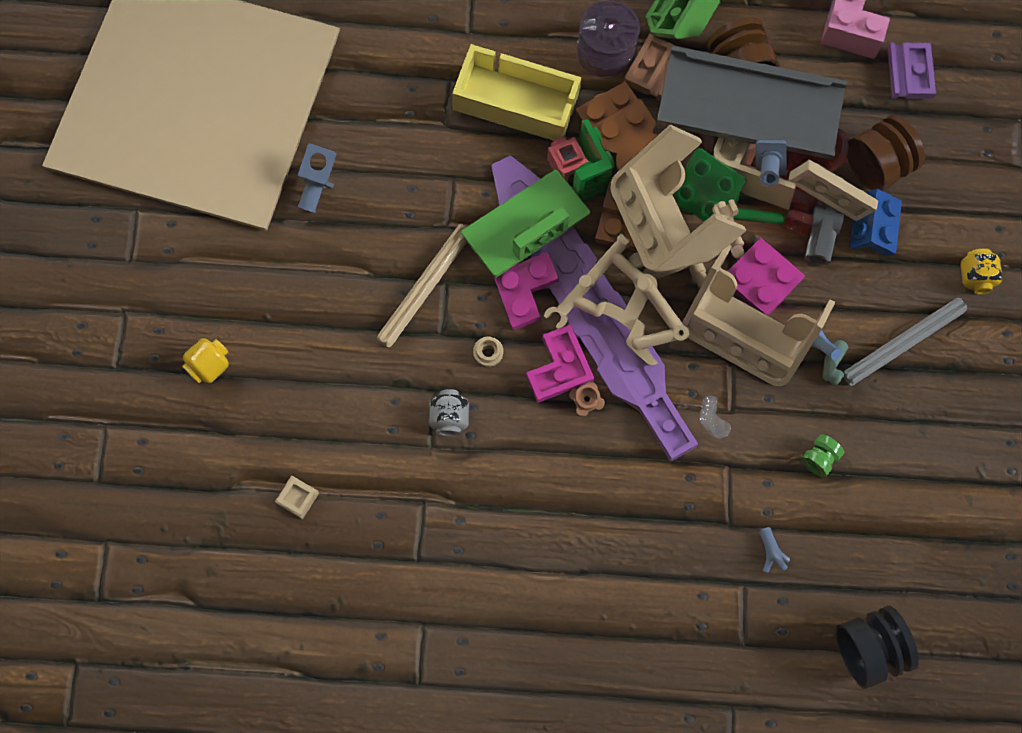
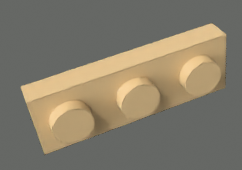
M811 160L790 171V182L795 183L797 187L855 221L877 211L878 200Z

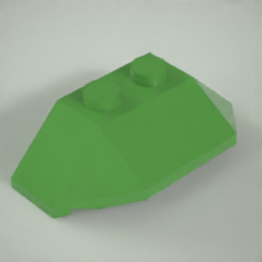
M655 0L646 15L650 31L653 36L675 39L700 36L721 0Z

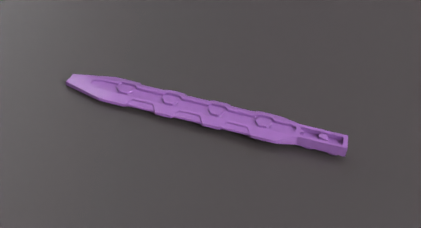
M511 155L492 164L499 206L540 180L538 176ZM574 227L530 255V258H534L549 252L560 282L550 285L546 289L551 290L559 305L577 286L580 277L586 275L598 261L588 244L583 243ZM604 274L597 280L596 286L590 288L583 296L596 304L609 302L624 310L627 307L620 294L613 290ZM574 306L566 315L568 317L567 322L569 325L571 324L576 337L582 340L598 366L597 371L612 395L640 412L670 462L696 448L698 445L697 441L666 394L665 365L653 346L648 347V350L658 363L656 365H649L627 346L626 340L631 331L626 326L605 314L595 317Z

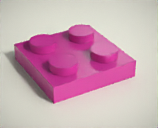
M762 238L728 270L737 281L735 294L747 305L767 316L778 307L805 277L801 271Z

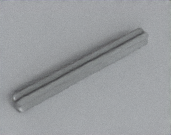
M961 298L952 300L843 372L844 380L850 386L855 385L962 315L967 310V305Z

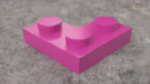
M549 252L516 264L500 276L494 277L512 328L517 330L542 320L533 292L560 282Z
M571 324L542 336L552 363L526 372V378L537 403L594 381V376Z

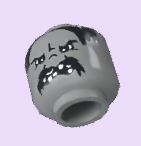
M442 390L440 395L430 400L429 425L432 429L436 430L437 435L446 437L458 436L462 430L467 428L469 424V402L466 398L460 396L457 390Z

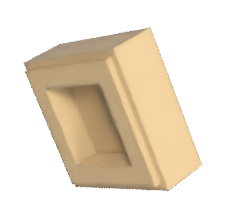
M291 476L275 503L303 520L319 492Z

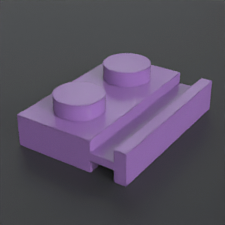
M890 43L887 52L892 99L897 97H905V99H933L936 95L931 43H902V45Z

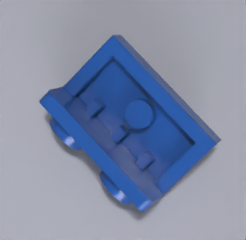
M876 188L865 193L878 200L877 211L858 221L853 219L850 248L857 250L867 246L885 256H891L896 254L902 201Z

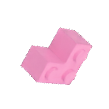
M832 0L821 44L875 59L884 42L890 18L863 11L865 0Z

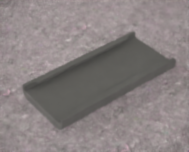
M672 46L656 124L667 127L672 125L682 130L756 144L758 140H784L787 143L786 151L832 160L835 156L834 150L843 97L848 81Z

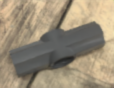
M818 198L808 223L810 233L804 259L810 264L820 266L828 265L831 261L835 239L840 232L844 214Z

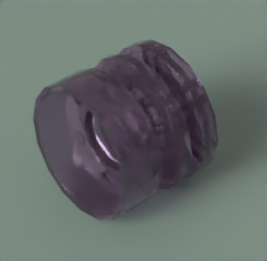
M608 0L599 1L591 5L584 12L579 26L576 52L578 61L586 71L595 76L608 78L616 77L630 67L640 33L639 19L634 11L621 2Z

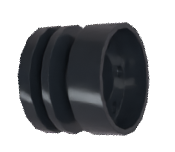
M891 605L880 608L878 612L867 613L866 622L858 617L836 626V640L841 656L849 673L861 688L867 689L885 682L888 673L896 677L902 675L903 671L910 672L917 669L919 656L914 638L903 617Z

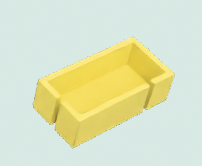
M470 45L452 93L453 110L553 141L565 136L570 116L579 95L581 77L502 53L499 58V72L494 71L496 52L476 45Z

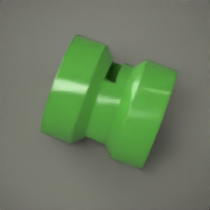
M820 434L814 441L813 449L807 450L802 456L801 461L814 474L826 477L832 470L831 465L833 462L839 461L845 452L842 446L833 438Z

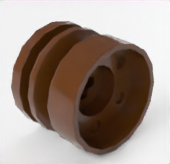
M749 17L734 20L720 27L707 39L706 47L711 54L775 67L780 66L772 46L768 44L769 38L764 26L758 18Z
M897 115L886 117L882 122L874 124L872 129L864 130L850 138L846 144L848 162L856 177L869 190L878 188L883 191L895 184L899 178L906 177L911 172L920 169L925 163L923 144L917 132L909 122Z

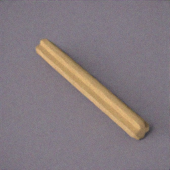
M459 224L380 331L377 338L381 344L386 347H391L465 246L467 241L462 236V230L466 226Z

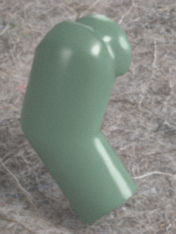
M836 340L833 344L841 350L840 357L833 360L826 355L822 371L823 380L825 382L829 381L834 386L838 385L844 376L843 371L836 369L848 350L847 343L842 340Z

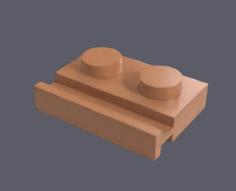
M649 34L626 74L624 82L626 81L629 87L648 96L651 94L657 97L656 100L661 101L669 56L674 45Z

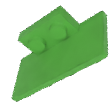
M554 170L463 229L462 236L490 273L496 278L589 217L590 210L558 170Z

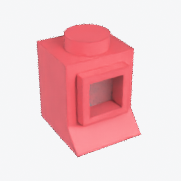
M566 137L558 138L548 148V162L553 171L558 170L567 183L569 175L574 174L580 165L589 162L575 137L568 140Z

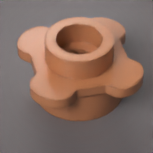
M589 382L578 389L574 388L569 394L570 399L577 406L576 413L579 416H587L588 412L595 409L601 410L605 404L604 399L600 398L598 386L593 382ZM589 397L590 401L586 402L584 398Z

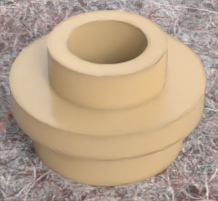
M483 337L475 343L473 356L480 365L492 367L501 361L503 346L493 337ZM485 349H491L494 354L486 357L482 352Z

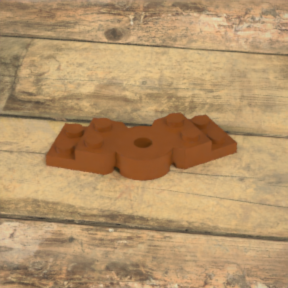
M626 81L576 108V114L581 122L588 119L592 127L596 126L602 139L601 145L605 152L609 151L612 155L613 160L616 162L617 172L658 136V134H655L656 121L642 100L636 98ZM611 179L603 203V212L595 242L612 246L621 233L632 242L629 248L627 247L626 249L638 252L611 193Z

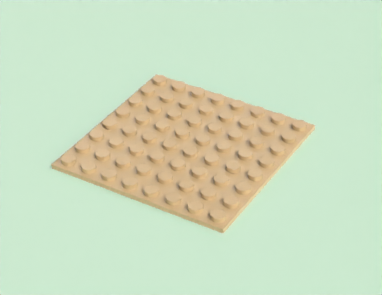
M112 0L42 167L267 231L337 41L340 28L240 0Z

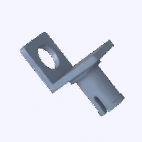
M784 140L756 141V170L761 171L760 182L765 186L776 185L779 182V175H786L787 143Z
M308 144L298 176L304 178L306 184L297 207L316 213L322 189H326L327 186L334 187V184L329 182L328 179L336 158V152L314 144ZM317 153L323 154L326 157V166L319 171L312 169L310 165L311 157Z

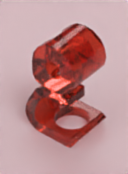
M796 186L791 202L793 209L787 213L781 228L808 235L814 222V217L807 213L813 210L817 198Z

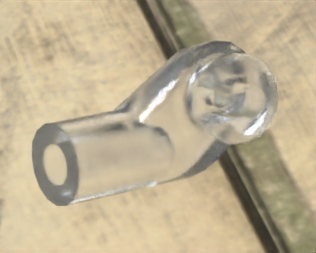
M710 395L703 396L700 423L712 437L724 438V436L729 435L731 426L728 421L725 422L716 415L718 398Z

